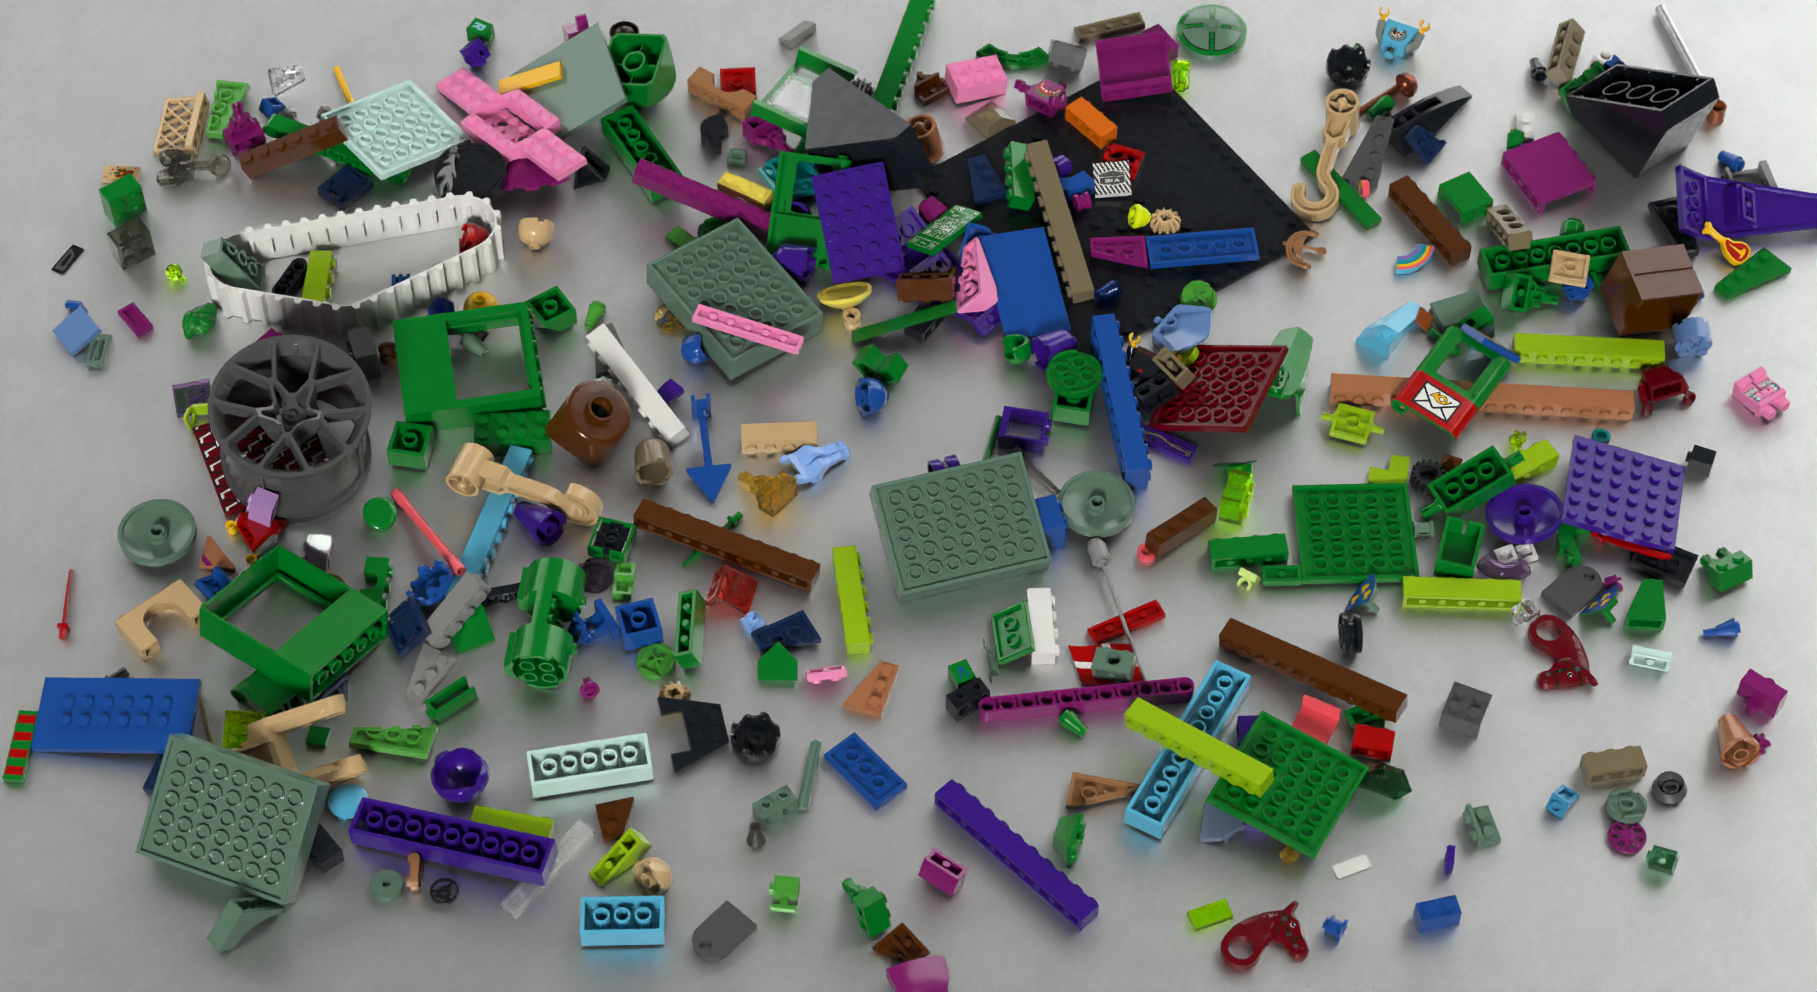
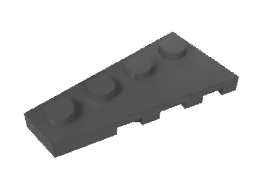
M1376 115L1342 177L1345 181L1359 184L1360 180H1368L1371 187L1377 188L1394 124L1393 118Z

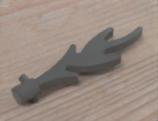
M456 145L451 146L450 153L448 154L449 158L443 162L448 164V166L442 168L437 174V178L443 177L439 186V197L443 195L445 184L447 185V192L452 191V178L457 177L455 157L459 158L460 155L457 153L458 147Z

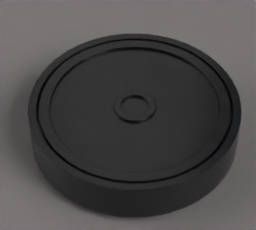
M480 143L456 145L458 147L457 153L460 157H455L457 177L452 178L453 186L451 192L453 195H465L469 191L472 192L474 197L480 199L489 198L490 201L496 199L503 192L507 184L506 163L502 155L494 148ZM451 148L442 153L434 165V181L438 192L443 177L437 178V174L442 168L448 166V164L443 162L449 158L448 154ZM446 184L443 188L442 198L446 197L448 193Z

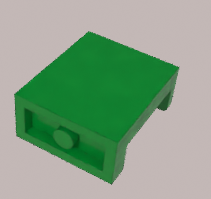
M1470 171L1439 184L1437 197L1441 201L1444 199L1449 201L1459 213L1461 225L1467 222L1470 223L1481 216H1486V207L1493 206L1494 200Z

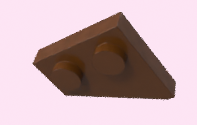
M634 797L595 805L604 843L619 840L626 832L631 809L634 806Z
M903 922L872 947L875 953L902 963L927 957L930 954L929 950Z

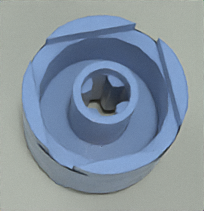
M1685 318L1681 324L1677 325L1675 323L1672 326L1674 347L1679 357H1686L1689 354L1704 356L1708 353L1707 350L1712 347L1709 322H1704L1703 318Z

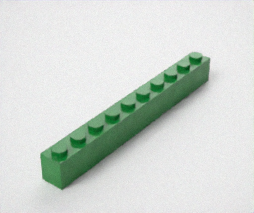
M909 0L873 95L875 100L893 112L898 110L899 98H902L904 93L903 86L908 83V73L912 72L913 60L917 59V49L922 45V35L926 34V24L931 21V11L935 10L936 0Z

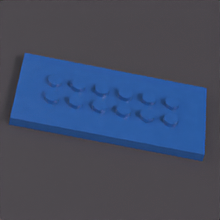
M45 677L31 749L33 752L164 754L169 735L179 733L193 735L202 682L200 679Z

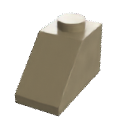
M1165 346L1152 359L1183 390L1196 377Z

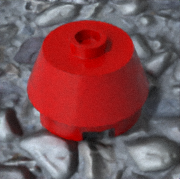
M473 222L470 224L464 223L461 227L464 233L462 239H459L460 253L485 241L489 237L488 230Z

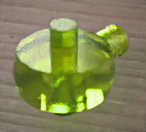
M169 264L166 267L165 273L169 279H179L182 283L187 280L182 275L183 271L178 264Z
M1515 430L1514 434L1509 436V442L1511 445H1517V448L1522 447L1521 444L1527 442L1528 434L1526 431L1519 433L1518 430Z

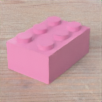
M996 55L946 64L944 79L950 88L956 104L1006 94L1008 79Z

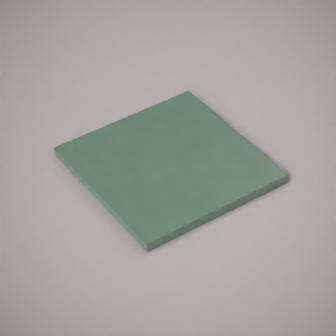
M598 22L510 75L514 76L557 61L562 63L563 79L522 91L559 118L562 130L556 136L561 140L566 139L628 102L602 27ZM526 123V125H528L530 129H532L534 132H537V130H535L533 127Z

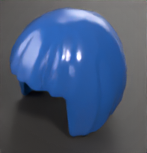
M702 334L688 335L682 341L680 352L686 362L700 364L709 359L710 356L700 347Z

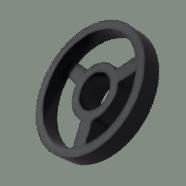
M440 878L430 887L431 899L439 905L451 904L459 895L457 883L450 878ZM450 882L447 886L440 887L439 890H433L438 883ZM454 884L457 891L455 896L450 899L451 888ZM443 891H448V894L442 895L441 893ZM432 894L438 895L442 900L447 901H439Z

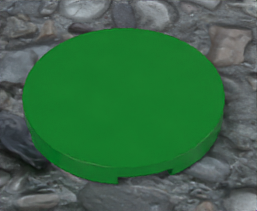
M1066 350L1056 354L1051 358L1046 369V380L1049 387L1055 393L1066 398L1087 397L1093 394L1102 382L1103 371L1100 362L1093 355L1077 352V350Z

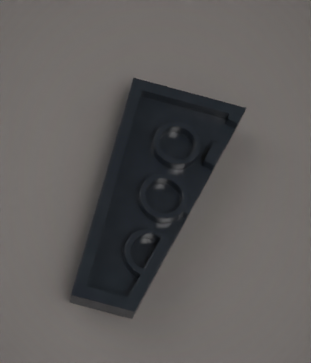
M1677 197L1649 202L1647 208L1671 244H1684L1689 258L1698 256L1699 248L1695 237L1679 231Z

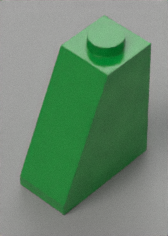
M1643 579L1627 612L1623 625L1624 629L1663 630L1666 622L1663 580Z

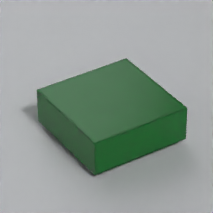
M311 725L305 742L306 746L326 749L331 734L330 728Z

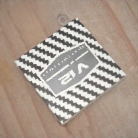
M1129 161L1093 164L1095 198L1131 195Z

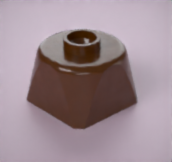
M602 381L581 383L573 389L546 425V435L589 468H599L630 427V406L625 396L608 383Z

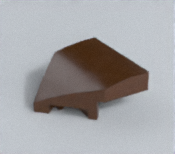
M917 71L914 96L924 107L951 93L945 79L940 78L939 72L931 75Z

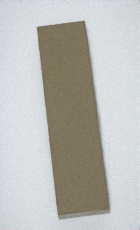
M1140 12L1077 26L1074 27V33L1080 44L1144 29L1145 22Z

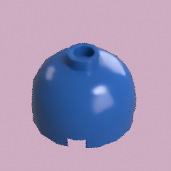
M874 378L858 379L857 382L860 383L859 386L855 387L856 406L861 405L863 412L859 413L863 416L877 414L883 410L889 398L887 389L879 380Z

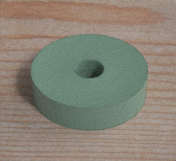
M391 869L377 872L370 881L371 893L375 899L381 902L396 900L404 890L401 875Z

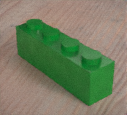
M1011 141L1003 151L1008 207L1029 211L1035 200L1033 177H1030L1028 170L1030 164L1029 162L1026 163L1024 158L1026 144Z
M1285 533L1226 539L1216 538L1208 540L1207 547L1211 570L1286 564L1289 555Z
M697 589L678 592L674 658L683 670L702 666L706 601Z

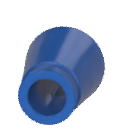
M1724 150L1718 155V160L1726 167H1729L1731 172L1742 171L1745 166V161L1738 155Z

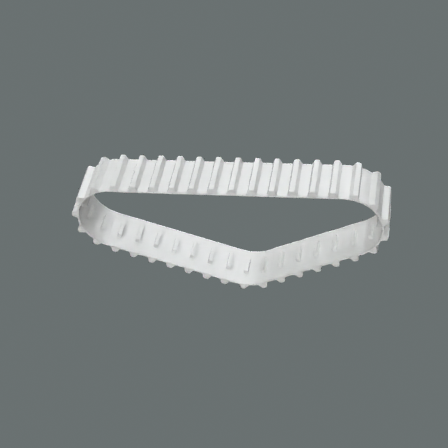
M469 191L465 195L456 196L449 192L446 194V197L439 199L431 195L427 201L418 202L414 198L410 199L409 204L400 205L396 201L392 202L391 207L386 208L374 205L373 210L368 211L356 208L355 213L351 214L338 211L337 215L333 217H326L325 214H320L316 220L309 221L306 217H302L298 223L290 224L288 220L282 222V225L275 227L267 223L264 224L263 229L253 230L250 226L246 227L245 232L235 234L229 231L224 239L234 244L237 250L242 249L245 251L248 257H255L257 261L308 253L311 250L320 251L460 227L464 223L470 224L471 222L486 228L491 235L481 244L362 301L348 305H337L232 287L220 282L222 277L203 261L211 301L223 309L225 317L229 318L233 315L241 317L244 323H249L253 319L262 321L263 326L277 323L281 324L282 329H287L289 326L299 327L300 332L304 333L308 329L318 330L319 335L322 336L327 332L338 334L339 339H344L348 335L347 330H350V327L354 324H359L360 327H369L370 330L373 328L381 330L383 329V323L390 320H399V316L406 312L412 315L416 313L415 308L421 305L429 307L432 305L431 300L437 297L446 299L448 298V292L454 289L462 291L465 284L471 281L477 284L480 282V277L486 273L494 274L496 272L495 265L498 260H504L505 258L501 213L499 210L492 209L489 198L480 199L474 197L472 192Z

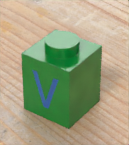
M966 659L948 666V678L955 690L976 679Z

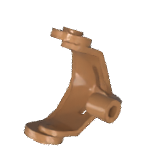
M1314 230L1298 231L1292 234L1287 241H1283L1282 244L1285 246L1288 259L1294 265L1301 267V269H1311V264L1303 261L1301 257L1302 248L1316 251L1317 254L1322 255L1326 254L1327 250L1324 247L1316 248L1303 245L1308 236L1318 238L1320 233Z

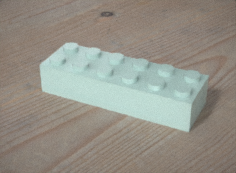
M647 733L526 751L533 798L654 779Z

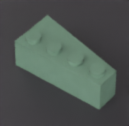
M223 237L203 243L201 258L226 283L232 287L263 292L266 264L263 262L258 263L257 259L253 256L248 257L245 251L242 249L237 250L234 244Z

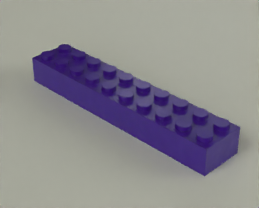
M362 797L348 830L352 844L406 856L415 852L424 860L540 886H546L558 854L556 840L552 838Z

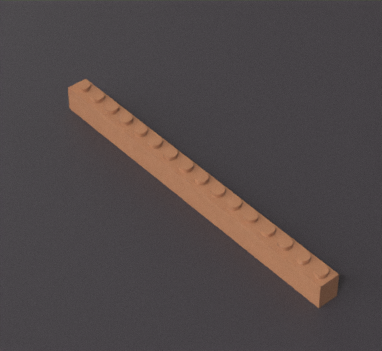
M1331 373L1329 402L1391 406V401L1409 378ZM1449 380L1465 391L1470 390L1475 383L1474 381ZM1499 383L1479 411L1632 420L1635 409L1634 391Z

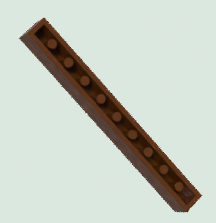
M643 498L634 513V524L638 529L802 590L811 592L820 576V563L814 560H809L795 553L784 551L779 547L765 544L760 540L730 531L725 527H719L706 520L695 518L690 514H684L671 507L657 504L654 501Z
M1233 618L1228 620L1219 634V646L1223 649L1237 653L1243 658L1253 660L1261 666L1271 668L1279 674L1287 675L1295 681L1310 685L1313 689H1319L1332 697L1344 700L1350 705L1358 706L1368 713L1382 717L1386 721L1397 723L1407 707L1408 694Z

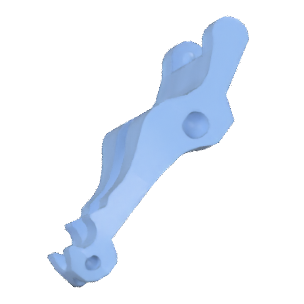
M842 440L836 444L832 442L823 447L804 445L792 454L781 456L779 462L782 466L789 464L793 466L797 472L792 478L795 485L809 482L816 484L821 481L824 473L832 465L843 459L845 461L849 460L850 450Z

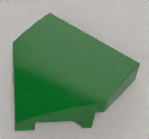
M779 641L758 660V681H798V661Z

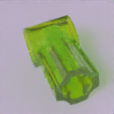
M1172 59L1174 89L1178 92H1185V90L1189 89L1190 59Z

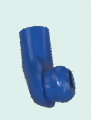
M67 300L65 302L67 309L76 310L81 306L88 314V310L81 301Z

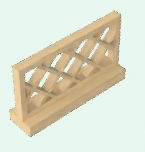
M204 91L197 92V96L166 98L153 149L154 155L189 153L190 157L198 156L210 105ZM189 103H194L189 109L186 107ZM170 104H178L172 110L170 109ZM182 108L185 110V111H184L182 114H180L179 116H178L177 114H175V113H177L178 111H180ZM190 114L191 118L184 122L182 119ZM171 116L175 117L171 122H166ZM178 122L182 123V125H180L178 128H173V126ZM187 128L188 131L181 135L180 132ZM168 129L172 131L166 136L163 135ZM177 135L179 138L171 143L169 140ZM182 141L185 142L184 147H176ZM167 142L169 144L167 147L160 149V146Z

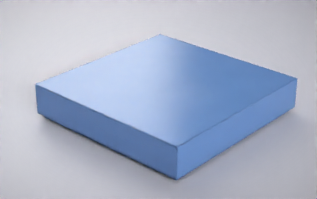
M81 306L52 330L73 356L102 332Z

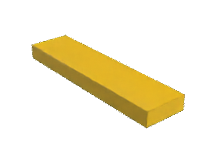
M557 61L498 80V93L502 95L515 89L525 91L563 79L562 63Z

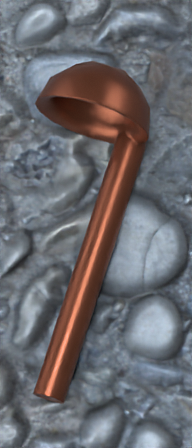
M1408 73L1397 75L1396 85L1361 106L1360 115L1368 111L1381 96H1391L1400 90L1404 96L1408 98L1413 97L1418 89L1416 78Z

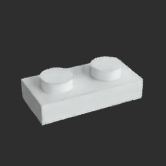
M1517 110L1516 129L1524 132L1525 139L1523 142L1529 143L1534 141L1535 112Z

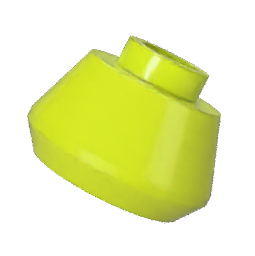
M1135 204L1130 208L1128 223L1132 228L1144 227L1150 222L1151 214L1148 209L1140 204Z

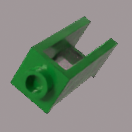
M463 676L426 700L425 705L427 709L425 713L430 720L434 719L439 725L441 721L468 703L478 700L476 689L474 686L470 688L467 678Z

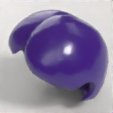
M457 748L453 751L439 753L434 760L435 765L430 773L431 783L438 795L453 803H468L476 799L484 791L490 778V771L486 761L477 755L474 750L468 748Z

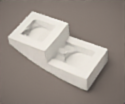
M1509 544L1494 550L1501 568L1523 565L1539 560L1533 544H1520L1515 547Z

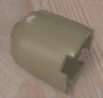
M651 438L642 441L636 447L634 453L636 480L640 484H650L651 487H658L668 483V479L673 475L668 445L659 439Z

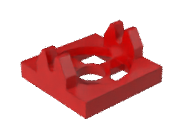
M1111 143L1110 146L1107 145L1102 163L1129 161V155L1133 156L1135 161L1134 163L1129 162L1130 181H1134L1144 160L1145 152ZM1116 153H1123V156H1122V157H1119V158H1113V157H1111L1112 155H1114V154H1116Z

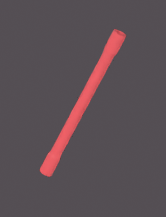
M401 489L393 490L391 497L447 561L457 576L463 575L466 572V567L453 555L409 502V499Z

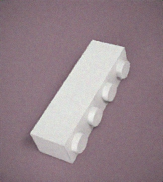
M1027 588L1026 601L1028 603L1035 651L1031 652V665L1055 664V658L1059 656V644H1055V640H1058V630L1053 626V623H1056V611L1052 612V607H1055V595H1051L1050 588Z

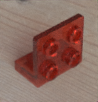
M725 564L714 573L705 600L706 606L711 608L722 601L747 614L750 610L758 582Z

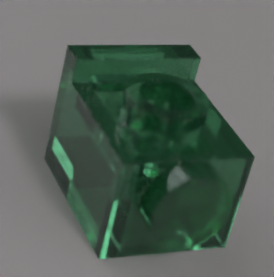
M1653 845L1652 851L1649 850L1646 856L1649 868L1674 876L1679 860L1678 851ZM1660 859L1666 860L1664 864L1658 863Z

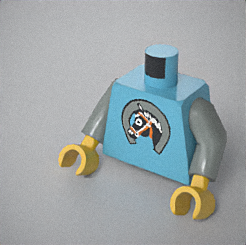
M1381 6L1379 9L1381 17L1378 19L1375 33L1378 43L1381 44L1380 49L1384 52V56L1387 59H1392L1394 55L1402 58L1407 53L1417 50L1425 37L1424 33L1431 28L1430 23L1423 28L1422 26L1425 21L1421 20L1419 22V27L1421 28L1419 31L1415 27L1391 19L1385 21L1386 17L1390 14V9L1388 8V12L1383 14L1381 13Z

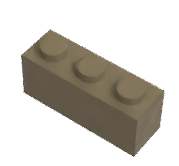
M1627 746L1615 750L1607 749L1602 752H1587L1582 754L1579 764L1586 785L1644 777L1648 767L1641 746Z

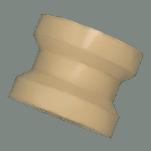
M854 307L843 311V327L849 331L858 329L861 326L860 311Z

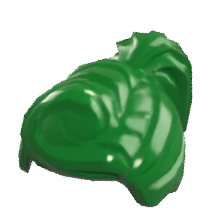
M208 302L184 314L182 328L187 340L192 339L193 334H205L215 326V316L217 315L215 304Z

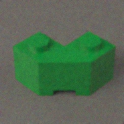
M874 344L861 347L852 361V364L863 376L871 378V376L881 379V383L886 385L899 382L909 366L898 353L884 356Z

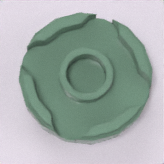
M1629 788L1613 790L1608 796L1605 805L1608 814L1616 821L1625 824L1641 821L1645 817L1647 802L1642 794L1632 792L1633 789Z

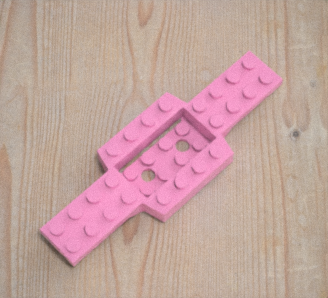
M464 67L435 84L438 91L468 113V116L461 121L462 130L475 143L484 144L497 150L504 158L505 163L518 158H528L557 181L562 180L587 164L584 156L556 136L562 130L559 118L521 90L515 89L501 95ZM508 109L515 115H517L519 118H521L523 121H525L527 124H529L531 127H533L535 130H537V132H534L532 129L529 128L528 125H525L517 117H514L512 114H510ZM502 123L507 124L505 127L499 126Z

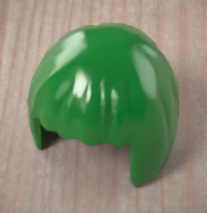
M1013 334L1007 335L1002 339L1004 346L1003 357L1008 363L1020 365L1029 360L1032 354V344L1027 337Z

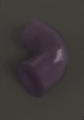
M1487 554L1476 565V568L1488 578L1496 580H1521L1531 575L1529 564L1522 558L1512 563L1498 562L1490 554Z

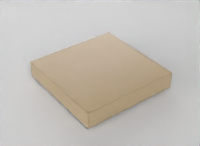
M1553 250L1548 282L1585 288L1590 256Z

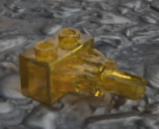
M743 470L738 476L739 481L749 485V492L754 494L759 510L771 517L778 514L799 495L796 479L783 471L775 477H766L763 474L754 476Z

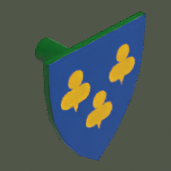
M1616 584L1599 595L1580 613V616L1601 611L1610 624L1614 623L1616 618L1610 611L1618 603L1616 596L1619 592V586Z

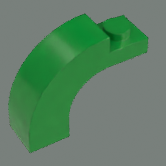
M1562 523L1558 530L1555 549L1557 556H1564L1566 564H1569L1571 568L1580 565L1582 560L1574 540L1578 536L1592 533V531Z

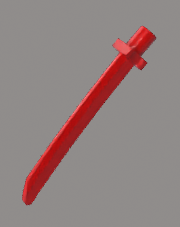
M1596 532L1591 533V536L1599 539V543L1602 545L1605 541L1657 559L1672 558V555Z
M69 569L62 623H57V628H59L58 638L61 640H65L67 632H70L67 616L73 569Z

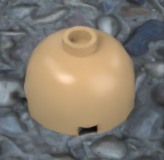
M532 217L521 219L518 222V236L530 249H540V247L547 245L552 240L554 233V223L552 221L544 219V222L538 221V218Z
M649 857L637 862L633 867V870L636 869V875L633 876L634 882L643 896H647V894L649 896H663L672 885V870L660 858Z

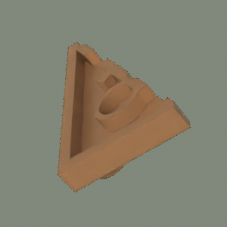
M1073 772L1066 809H1074L1134 795L1140 784Z

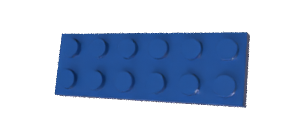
M1254 227L1145 236L1150 269L1259 260L1260 257Z

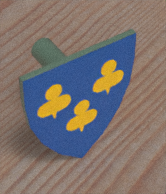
M1374 574L1366 578L1350 598L1344 613L1364 605L1374 614L1380 611V608L1373 603L1378 592L1376 589L1377 579Z

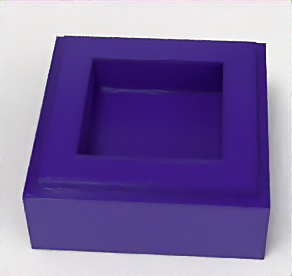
M1448 845L1445 853L1444 871L1452 874L1455 859V846Z

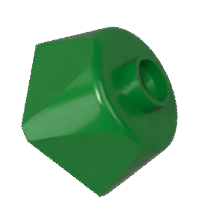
M617 33L611 38L609 49L628 102L624 104L628 106L633 105L635 108H647L666 98L676 81V69L667 37L664 34Z

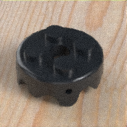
M1344 44L1337 50L1334 48L1330 50L1326 62V72L1330 80L1335 84L1343 87H1355L1367 79L1371 60L1366 57L1362 46L1350 47ZM1350 66L1352 69L1345 70L1343 67Z
M761 712L759 715H744L739 723H732L730 733L732 749L739 758L748 762H762L770 759L776 754L781 744L779 725L774 724L766 712ZM753 737H759L761 739V741L758 743H753L750 740Z

